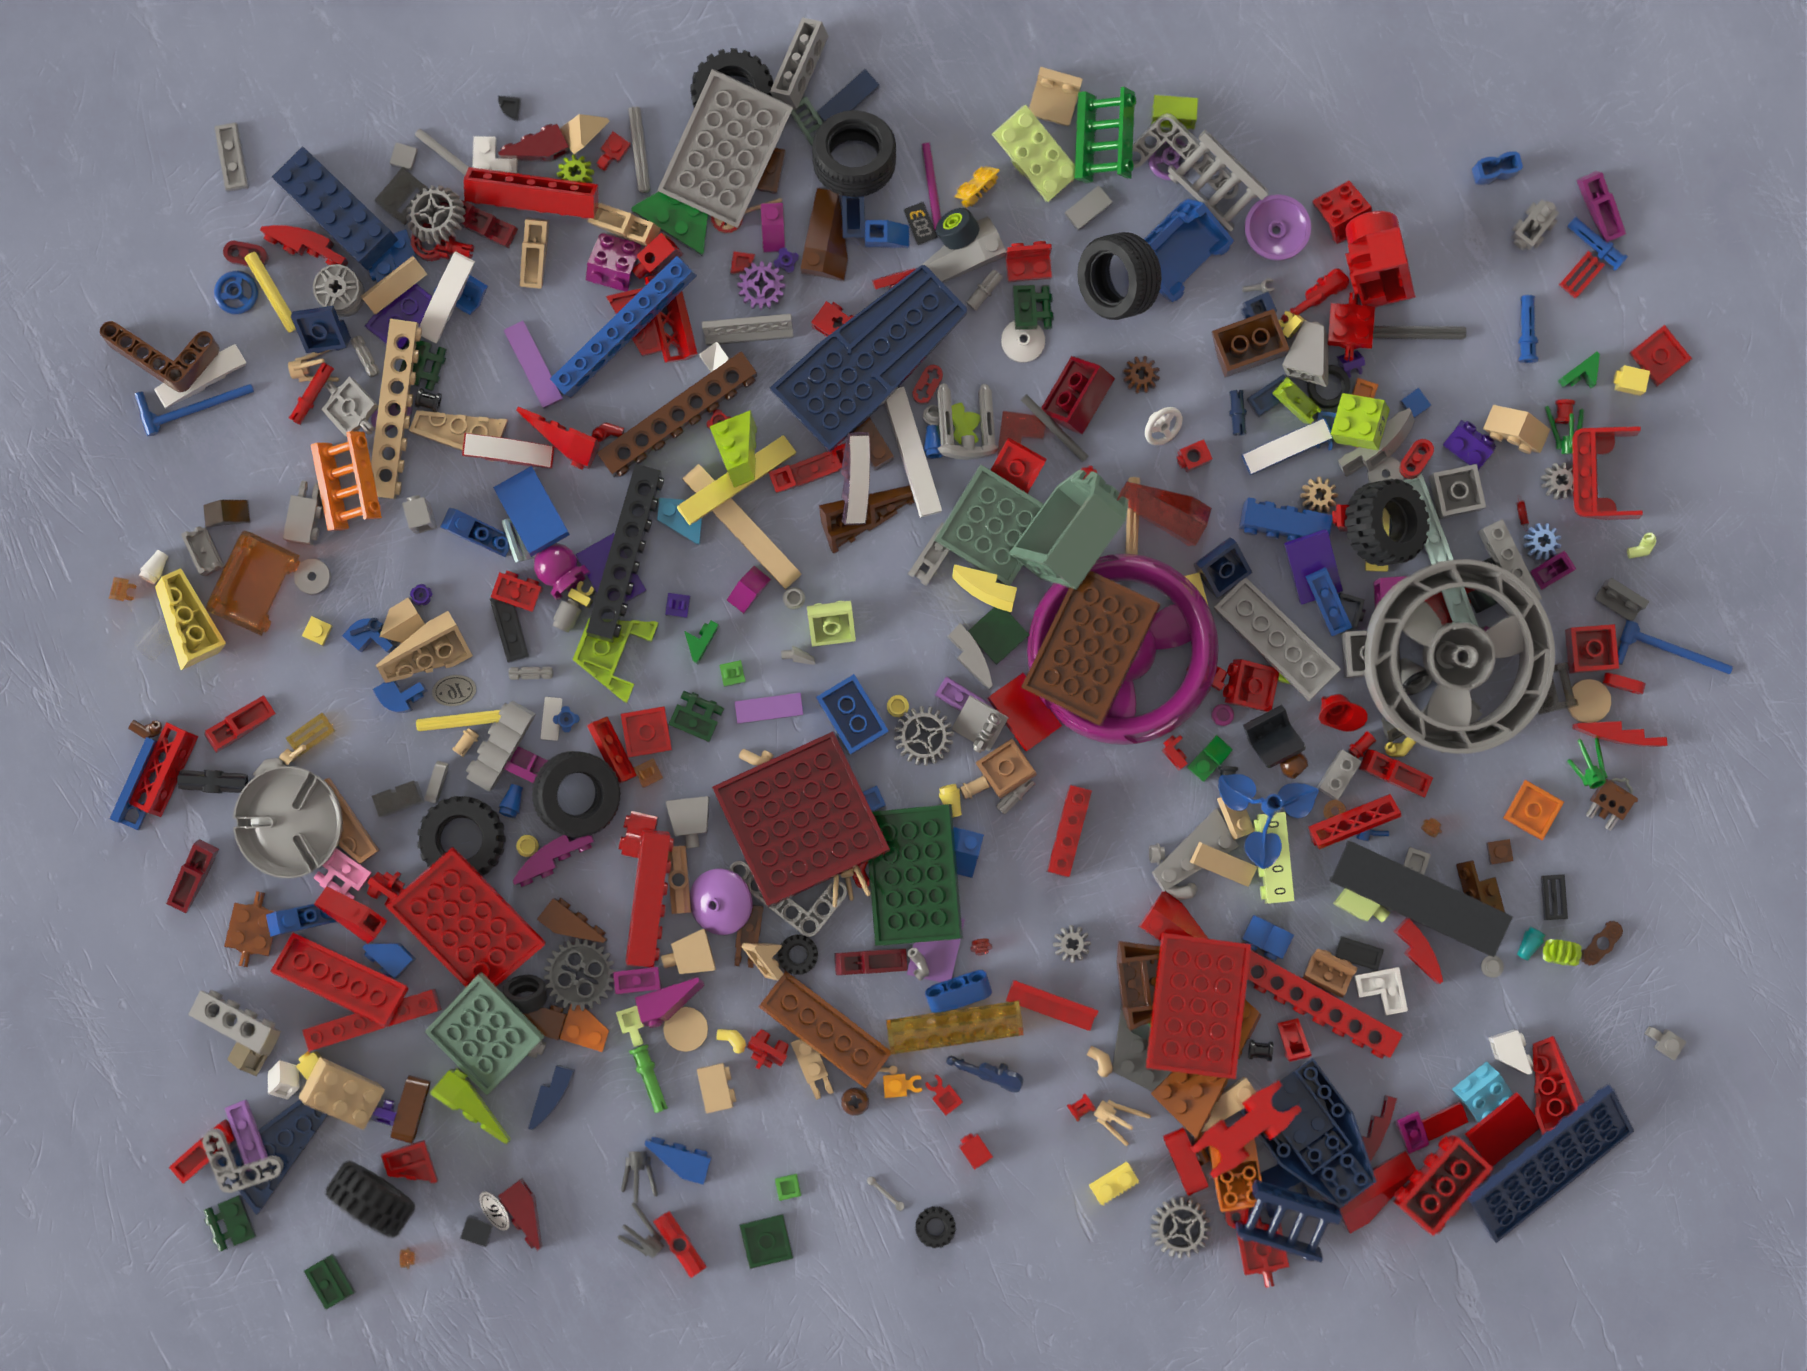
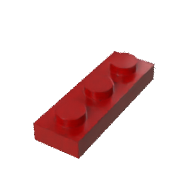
M608 717L587 725L604 761L615 771L619 783L621 784L636 777L637 774Z

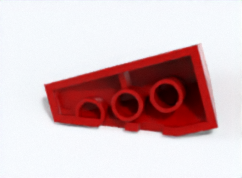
M519 406L517 407L516 411L569 461H572L571 465L580 470H583L584 467L590 469L600 448L596 438L573 428L566 430V427L556 421H545L546 418Z
M1554 1036L1533 1043L1534 1094H1536L1535 1116L1542 1135L1547 1131H1551L1559 1124L1561 1119L1572 1114L1584 1102Z
M1406 1150L1372 1168L1376 1183L1340 1208L1342 1221L1350 1234L1370 1223L1391 1200L1397 1189L1403 1186L1408 1181L1411 1173L1416 1170Z

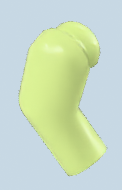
M1651 532L1646 533L1638 546L1627 548L1628 558L1648 556L1656 545V536Z

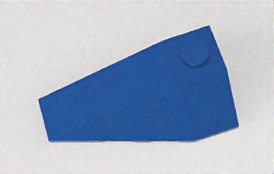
M953 827L957 874L973 878L984 834Z

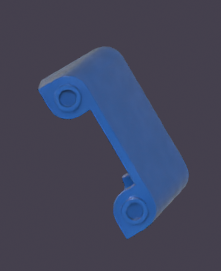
M1191 199L1181 202L1144 239L1155 251L1160 263L1162 281L1159 292L1170 302L1179 300L1184 295L1185 286L1182 283L1212 254H1225L1234 242L1203 202Z

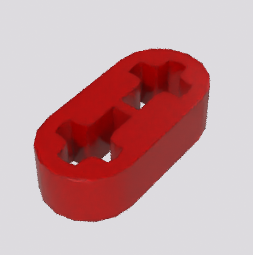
M929 365L924 369L912 393L913 399L917 404L925 405L932 399L943 378V371L939 366ZM936 370L939 378H934L931 383H928V371L933 372ZM927 386L928 389L926 391V395L928 397H923L922 399H919V394L916 392L922 391L923 388Z
M1605 673L1602 682L1603 685L1643 695L1646 685L1642 681L1613 673Z

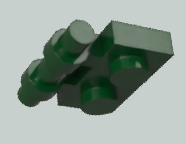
M1013 285L1015 330L1037 329V321L1043 322L1044 329H1052L1054 313L1051 311L1053 296L1050 293V286H1041V293H1035V285ZM1036 302L1042 303L1043 311H1037Z
M420 340L416 342L415 349L419 350L418 362L413 364V372H416L415 386L419 387L421 379L427 380L425 389L433 391L435 384L439 382L440 377L438 375L441 366L445 364L447 349L438 347L437 353L433 354L430 353L432 344ZM405 360L402 361L399 372L406 369L407 363ZM428 360L433 361L430 373L424 371Z
M683 691L680 699L688 703L686 707L677 704L668 725L710 743L718 724L717 721L711 719L713 713L721 716L724 707L717 705V702L713 700L707 701L700 698L697 693L692 692L691 694ZM697 705L706 709L704 715L692 711L693 707Z
M240 1195L217 1204L221 1213L215 1215L212 1207L203 1210L206 1219H204L205 1223L210 1226L213 1234V1243L217 1244L219 1252L228 1249L225 1242L226 1239L231 1238L235 1246L257 1237ZM222 1219L224 1220L228 1232H225L223 1234L217 1222Z

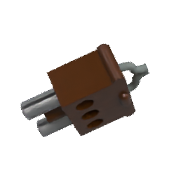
M1625 777L1623 779L1613 778L1611 781L1606 779L1607 782L1598 787L1590 799L1593 804L1586 813V816L1593 819L1600 807L1602 808L1598 815L1600 818L1605 820L1609 813L1612 814L1605 825V828L1609 831L1613 829L1618 819L1624 820L1633 804L1638 802L1637 797L1632 795L1633 789L1629 785L1630 780ZM1613 782H1625L1630 792H1627ZM1601 794H1603L1604 796L1602 801H1600L1599 796ZM1610 800L1613 801V805L1611 807L1609 806ZM1622 806L1623 810L1619 813L1618 808Z

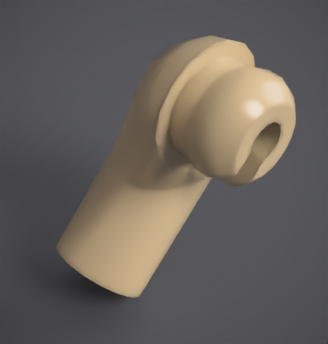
M742 749L739 754L740 759L756 766L774 757L772 753L766 750L762 752L761 756L746 749Z
M1091 1045L1087 1056L1098 1061V1074L1101 1077H1108L1113 1070L1109 1055Z

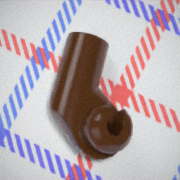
M133 720L128 729L146 739V737L158 736L162 732V724L154 720L152 723L144 726Z

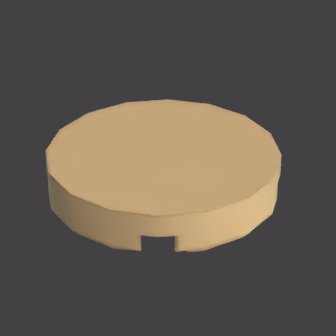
M1593 679L1581 680L1575 683L1567 693V709L1570 715L1577 721L1583 723L1598 722L1610 711L1612 703L1611 694L1600 681Z
M682 1007L669 1020L665 1021L663 1031L665 1039L670 1046L676 1050L687 1052L695 1050L703 1044L707 1038L708 1024L700 1011L691 1007Z

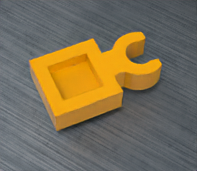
M905 1073L883 1075L885 1098L907 1096V1090L909 1089L916 1093L921 1092V1087L915 1088L913 1086L914 1080L921 1079V1076L914 1075L909 1080H906Z

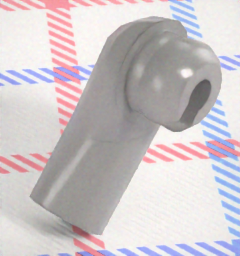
M279 758L266 759L253 775L256 777L266 770L286 765Z
M911 948L908 951V956L918 966V969L914 971V975L921 981L928 977L929 969L925 957L917 948Z

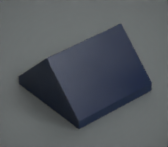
M1280 1164L1260 1173L1262 1182L1309 1196L1305 1183L1281 1167ZM1268 1202L1264 1207L1271 1219L1274 1217L1278 1206Z

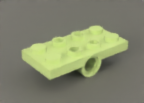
M1023 105L992 133V136L1010 156L1014 167L1023 176L1027 177L1046 202H1049L1075 179V165L1027 105Z

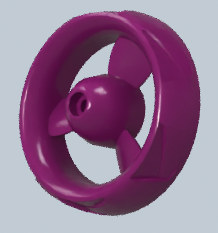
M1110 554L1099 557L1090 571L1114 582L1131 581L1148 585L1163 593L1174 604L1157 612L1102 727L1042 697L1040 698L1059 721L1084 737L1108 744H1139L1172 732L1188 720L1204 701L1213 683L1218 663L1219 645L1216 625L1211 610L1199 590L1185 576L1171 566L1159 560L1136 554ZM1053 583L1042 597L1034 612L1027 644L1029 670L1070 587ZM1191 641L1190 665L1179 689L1160 707L1143 715L1135 716L1136 694L1133 681L1141 678L1149 671L1154 663L1156 650L1179 647Z

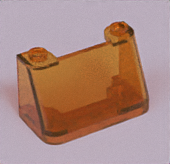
M244 530L239 535L206 605V611L262 636L263 632L266 633L271 625V620H269L267 613L286 574L288 575L297 570L300 563L298 560L300 555Z

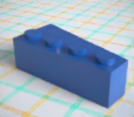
M1250 497L1243 503L1239 529H1243L1245 534L1257 535V532L1266 533L1268 538L1279 539V536L1288 537L1287 541H1292L1326 529L1330 537L1332 515L1311 510L1298 512V508L1288 505L1276 508V504L1269 501L1257 504L1255 503L1256 499Z

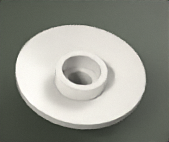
M1012 321L1002 333V348L1010 359L1022 363L1030 362L1036 359L1044 349V332L1039 325L1037 329L1015 330V322ZM1023 335L1028 338V341L1025 343L1019 340Z

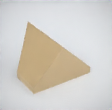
M578 114L560 127V130L570 150L575 154L584 148L610 121L604 117Z
M409 597L389 609L379 637L403 643L425 625Z

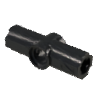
M180 770L177 783L178 789L202 790V792L241 793L249 783L248 774L224 773V771Z

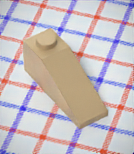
M1240 1078L1223 1091L1219 1101L1216 1102L1210 1113L1209 1121L1205 1123L1201 1132H1205L1219 1120L1223 1119L1224 1121L1244 1108L1242 1103L1256 1092L1247 1078Z

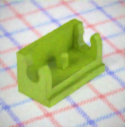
M1154 95L1151 125L1161 115L1168 113L1172 114L1186 129L1194 130L1197 121L1198 98ZM1163 120L1160 123L1161 127H1173L1169 120Z
M1288 377L1272 393L1302 423L1311 424L1314 421L1313 415L1321 412V409Z

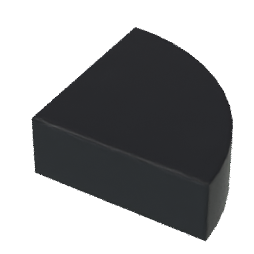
M498 96L502 112L511 120L518 121L521 99Z

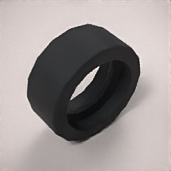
M1328 365V374L1335 375L1341 382V392L1336 398H1322L1316 391V384L1307 383L1309 398L1319 407L1334 408L1339 405L1342 393L1349 394V377L1344 370L1335 365Z
M530 974L519 975L507 981L503 986V995L522 1014H529L539 1010L547 1001L545 983L538 976ZM522 992H535L526 997L515 996Z

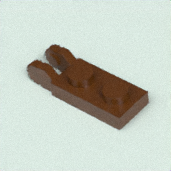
M752 905L749 920L737 931L734 966H739L741 963V952L743 949L741 946L744 943H759L764 906ZM748 957V968H753L754 963Z

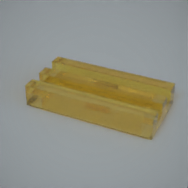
M320 713L286 737V740L296 750L303 742L324 727H328L327 731L306 745V750L298 755L300 757L336 730L324 713ZM320 720H323V723H321L319 726L311 730L302 738L294 742V739L296 737L301 735L303 732L308 730L310 727L315 725Z

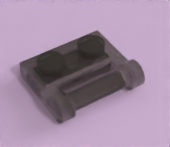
M402 167L374 201L405 226L408 223L405 216L409 215L406 208L402 213H399L397 210L416 188L419 190L418 194L420 195L423 194V188L428 191L430 189Z
M1568 662L1554 665V673L1559 672L1566 701L1559 702L1552 677L1547 696L1538 711L1539 715L1579 705L1578 700L1574 698L1568 674Z

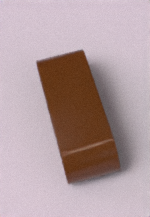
M408 1075L390 1138L413 1144L431 1081Z

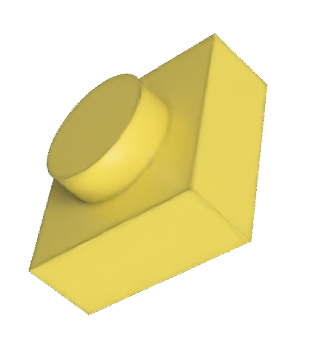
M311 616L302 636L324 646L333 626Z

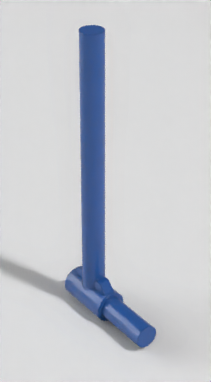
M248 384L160 416L149 410L143 391L137 392L134 395L141 412L140 417L147 436H153L159 433L161 424L253 393L254 388L252 384Z
M1630 620L1626 621L1618 649L1619 665L1623 664L1629 645L1640 641L1727 674L1732 672L1733 666L1641 633L1638 623Z

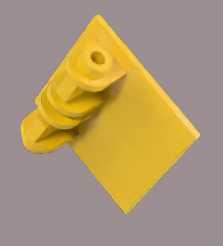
M986 166L984 168L980 167L973 173L974 177L969 182L963 183L957 189L958 193L954 197L962 199L961 203L965 208L972 207L979 200L978 197H983L979 190L987 193V190H990L997 183L998 176L996 174L1000 170Z

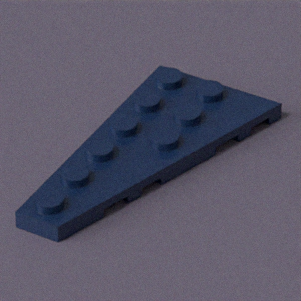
M301 1099L258 1130L267 1156L279 1157L283 1162V1170L273 1179L238 1190L256 1215L262 1210L328 1116V1114L304 1104ZM237 1145L231 1150L236 1166L240 1167L245 1164ZM225 1156L217 1160L222 1167L228 1164ZM270 1162L266 1168L262 1169V1176H264V1171L269 1169L275 1172L277 1165H272ZM246 1170L245 1176L249 1180H254L257 1178V1173L255 1170L248 1172ZM240 1173L237 1178L231 1180L232 1183L240 1180Z

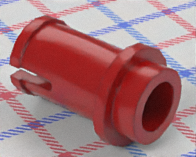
M1366 731L1357 742L1349 745L1348 752L1357 759L1359 757L1362 758L1364 756L1363 753L1376 742L1375 737Z

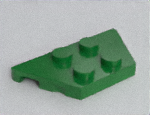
M659 191L631 208L633 213L644 220L653 222L663 232L703 256L708 214Z

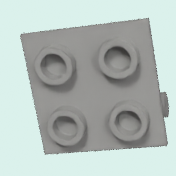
M970 695L951 730L974 742V751L978 753L985 749L990 751L1009 717Z

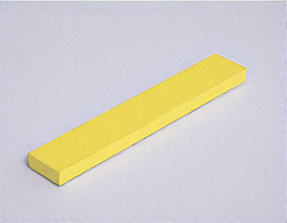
M783 435L755 454V480L734 488L727 472L679 504L677 509L687 523L692 525L768 472L796 455L797 452Z

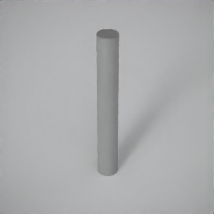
M422 129L417 130L415 133L416 137L466 175L469 168L466 164Z

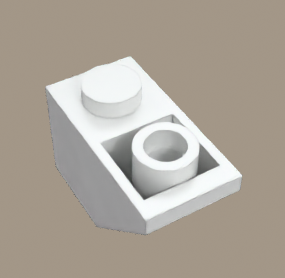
M1513 1029L1488 1037L1496 1060L1524 1074L1532 1073L1531 1067H1533V1062L1530 1055L1525 1053L1523 1046H1526V1041L1522 1033Z

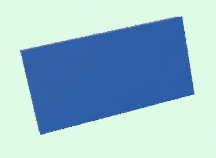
M532 466L493 487L531 557L570 535Z

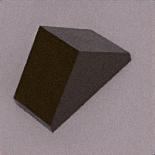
M218 500L203 505L206 527L250 522L248 500Z

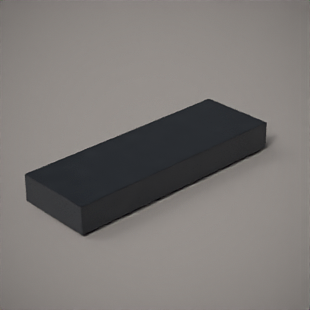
M490 598L507 662L510 663L530 657L516 607Z

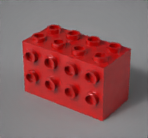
M1452 1134L1449 1137L1446 1135L1438 1143L1440 1148L1434 1154L1432 1152L1429 1153L1423 1160L1425 1165L1420 1170H1414L1408 1177L1410 1182L1405 1187H1399L1393 1195L1395 1199L1392 1202L1432 1236L1439 1234L1444 1229L1447 1220L1459 1212L1462 1203L1468 1200L1467 1198L1480 1183L1488 1179L1491 1174L1490 1171L1493 1169L1464 1141Z

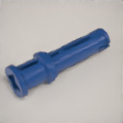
M1577 216L1567 226V228L1572 230L1599 253L1598 258L1604 259L1613 266L1614 271L1627 259L1628 256L1626 254L1623 255L1614 248L1612 242L1607 243L1579 220Z
M1523 295L1520 297L1521 337L1518 339V344H1520L1518 362L1535 363L1538 362V357L1536 356L1538 338L1535 336V296Z

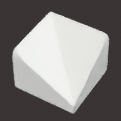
M718 342L699 354L710 372L729 360Z

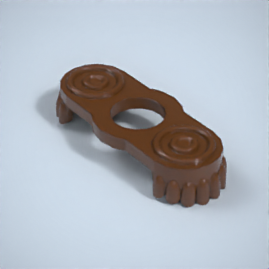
M1606 922L1604 929L1594 935L1589 946L1581 950V959L1584 964L1593 966L1605 954L1612 951L1614 944L1623 934V928L1618 922ZM1600 937H1606L1609 941V946L1605 950H1601L1597 946V940Z

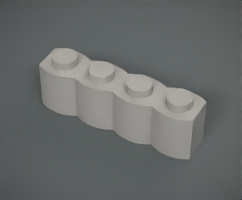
M515 701L503 705L499 712V715H501L499 722L492 724L488 731V734H490L488 741H483L477 750V753L480 754L476 761L472 760L466 770L469 773L467 779L488 792L492 791L505 770L504 767L507 761L510 762L515 750L536 716L535 713Z

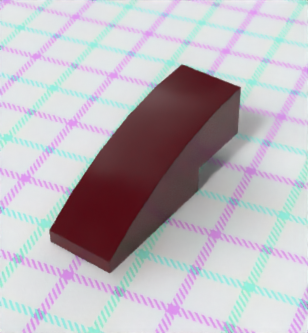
M201 839L193 844L187 860L182 865L166 902L167 905L184 913L188 912L212 867L219 848Z
M906 948L834 953L836 975L908 971Z

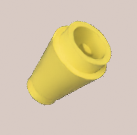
M956 784L940 787L938 795L943 805H952V817L962 815L960 789L957 788Z

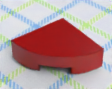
M733 251L730 274L745 272V267L749 269L755 260V254Z

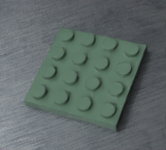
M980 465L934 541L982 571L997 574L998 581L1010 586L1023 564L1011 556L1009 552L1044 504L983 465Z
M482 972L425 1031L486 1095L491 1093L545 1037Z

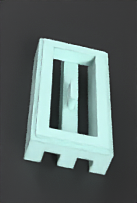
M504 519L502 524L515 563L535 558L536 555L531 557L528 554L524 543L514 527L516 539L523 556H520L510 526L513 523L510 519Z

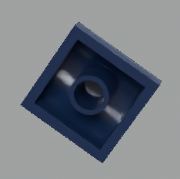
M1231 537L1194 563V568L1197 573H1200L1202 582L1216 598H1219L1253 573L1237 542Z

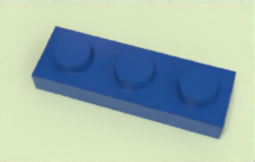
M1326 567L1305 576L1331 636L1352 628Z

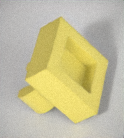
M1285 311L1284 313L1288 316L1289 321L1287 323H1283L1281 320L1278 321L1280 326L1284 328L1282 330L1287 338H1292L1306 320L1300 315L1294 316L1290 311Z
M580 581L577 585V591L571 588L568 597L589 608L593 602L589 597L593 595L594 588L591 586L588 592H582L584 582Z

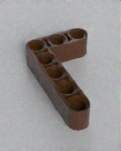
M108 321L100 327V335L109 347L177 392L187 391L218 355L220 349L213 336L207 331H202L194 336L173 361L116 322Z

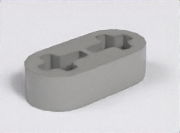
M436 762L425 801L437 804L448 772V763Z

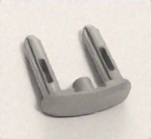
M940 384L937 396L941 446L938 447V450L942 455L955 459L971 460L988 457L998 451L999 447L995 445L992 391L987 384L981 385L978 392L982 447H975L973 435L962 436V446L954 445L951 392L947 384Z

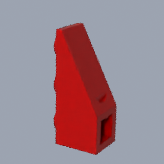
M328 886L325 887L314 903L315 906L367 944L377 937L387 922L386 919L371 908Z

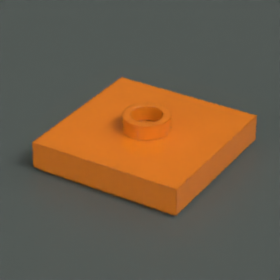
M1524 780L1503 819L1543 841L1564 801Z

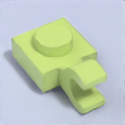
M637 1005L616 1012L622 1033H630L633 1046L636 1047L644 1044L639 1029L645 1026L641 1023Z

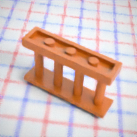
M346 432L348 442L333 446L332 443L317 442L311 444L328 531L349 529L348 520L363 515L364 519L382 518L365 432ZM350 450L352 463L337 468L335 455ZM354 472L357 485L341 490L339 477ZM359 493L361 506L346 511L343 498Z

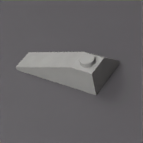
M989 217L977 221L980 228L979 233L969 245L958 250H950L944 245L922 265H926L944 283L1004 258L1006 255L1005 247Z

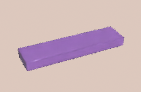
M522 320L504 329L503 331L543 409L563 400L557 386L550 380L552 376L524 321Z

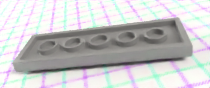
M1247 578L1240 581L1214 607V610L1308 701L1341 670Z

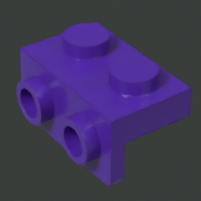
M1463 420L1458 423L1457 427L1443 443L1444 447L1468 465L1477 464L1478 470L1496 448L1493 439L1486 434L1482 435L1479 433L1476 426L1471 422Z

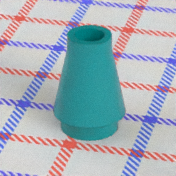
M1530 926L1528 930H1525L1517 955L1529 961L1530 957L1545 942L1544 938L1546 935Z

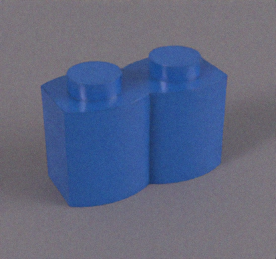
M1514 151L1506 152L1499 157H1485L1479 160L1472 168L1475 184L1485 185L1496 179L1506 180L1516 176L1523 168L1520 153Z
M1252 915L1241 940L1245 941V944H1251V949L1254 951L1257 948L1264 950V956L1276 961L1277 958L1283 959L1294 935Z

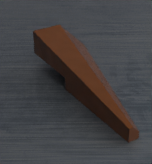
M910 485L868 494L865 523L846 524L849 499L819 505L821 524L831 551L833 553L838 552L840 546L848 541L850 543L856 540L855 537L865 530L871 531L896 515L898 513L897 510L904 505L913 504L915 501Z

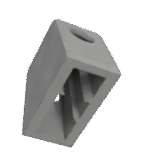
M709 797L666 801L675 836H685L686 848L699 847L698 834L708 832Z

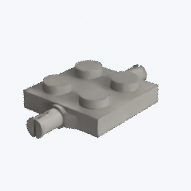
M351 377L339 387H336L332 381L326 382L327 384L324 387L331 393V396L321 410L346 437V432L358 431L360 428H363L368 435L372 434L375 428L368 420L379 405Z

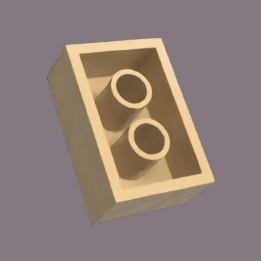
M320 1057L299 1098L304 1104L364 1130L385 1089L378 1082Z

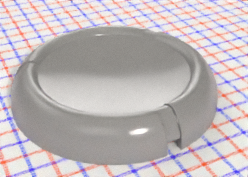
M276 767L258 774L242 790L233 814V819H237V826L233 827L235 839L245 858L258 870L279 878L301 877L312 873L324 865L335 852L343 828L341 806L332 788L321 777L298 767Z

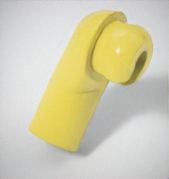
M717 1029V1040L729 1041L733 1046V1051L737 1054L745 1051L746 1041L738 1031Z

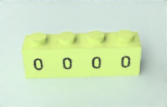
M1280 812L1273 815L1267 834L1275 833L1279 836L1282 844L1281 853L1276 862L1269 868L1261 869L1258 867V875L1263 878V886H1260L1261 899H1265V904L1295 901L1286 812ZM1259 814L1256 815L1257 819L1253 820L1254 832L1263 833L1268 815Z

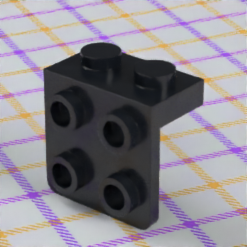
M1283 705L1271 709L1263 715L1243 724L1248 742L1267 768H1272L1306 749L1304 742L1291 726Z

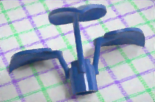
M1233 774L1221 775L1219 778L1220 796L1223 802L1232 810L1243 811L1249 803L1262 804V811L1268 815L1263 833L1258 831L1252 832L1246 838L1244 846L1248 857L1259 868H1269L1276 862L1282 849L1279 836L1275 833L1267 834L1273 815L1277 814L1284 807L1286 814L1292 818L1299 819L1307 816L1314 806L1319 790L1307 784L1290 783L1284 785L1279 790L1278 795L1270 794L1266 799L1261 797L1260 799L1253 800L1252 798L1256 794V786L1254 781L1248 776Z

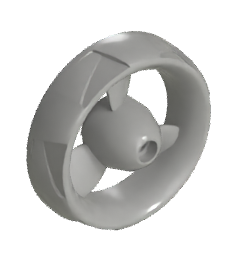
M1441 561L1431 564L1399 581L1379 602L1368 625L1365 644L1366 669L1364 670V676L1371 697L1378 710L1387 721L1410 739L1424 747L1441 752L1456 754L1481 752L1494 748L1513 738L1529 724L1541 708L1551 686L1554 673L1555 645L1553 633L1540 601L1515 575L1496 565L1482 561ZM1468 587L1492 597L1509 617L1496 623L1486 632L1470 623L1453 622L1442 625L1435 612L1424 600L1442 590ZM1401 631L1416 642L1424 645L1423 663L1430 678L1438 684L1429 700L1426 715L1411 702L1400 682L1397 670V645ZM1519 654L1517 675L1504 701L1483 719L1470 723L1472 713L1470 690L1480 686L1488 679L1494 668L1496 658H1505Z

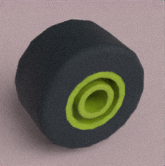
M956 208L947 212L941 217L936 226L937 235L950 250L962 249L975 240L980 229L977 221L966 208Z

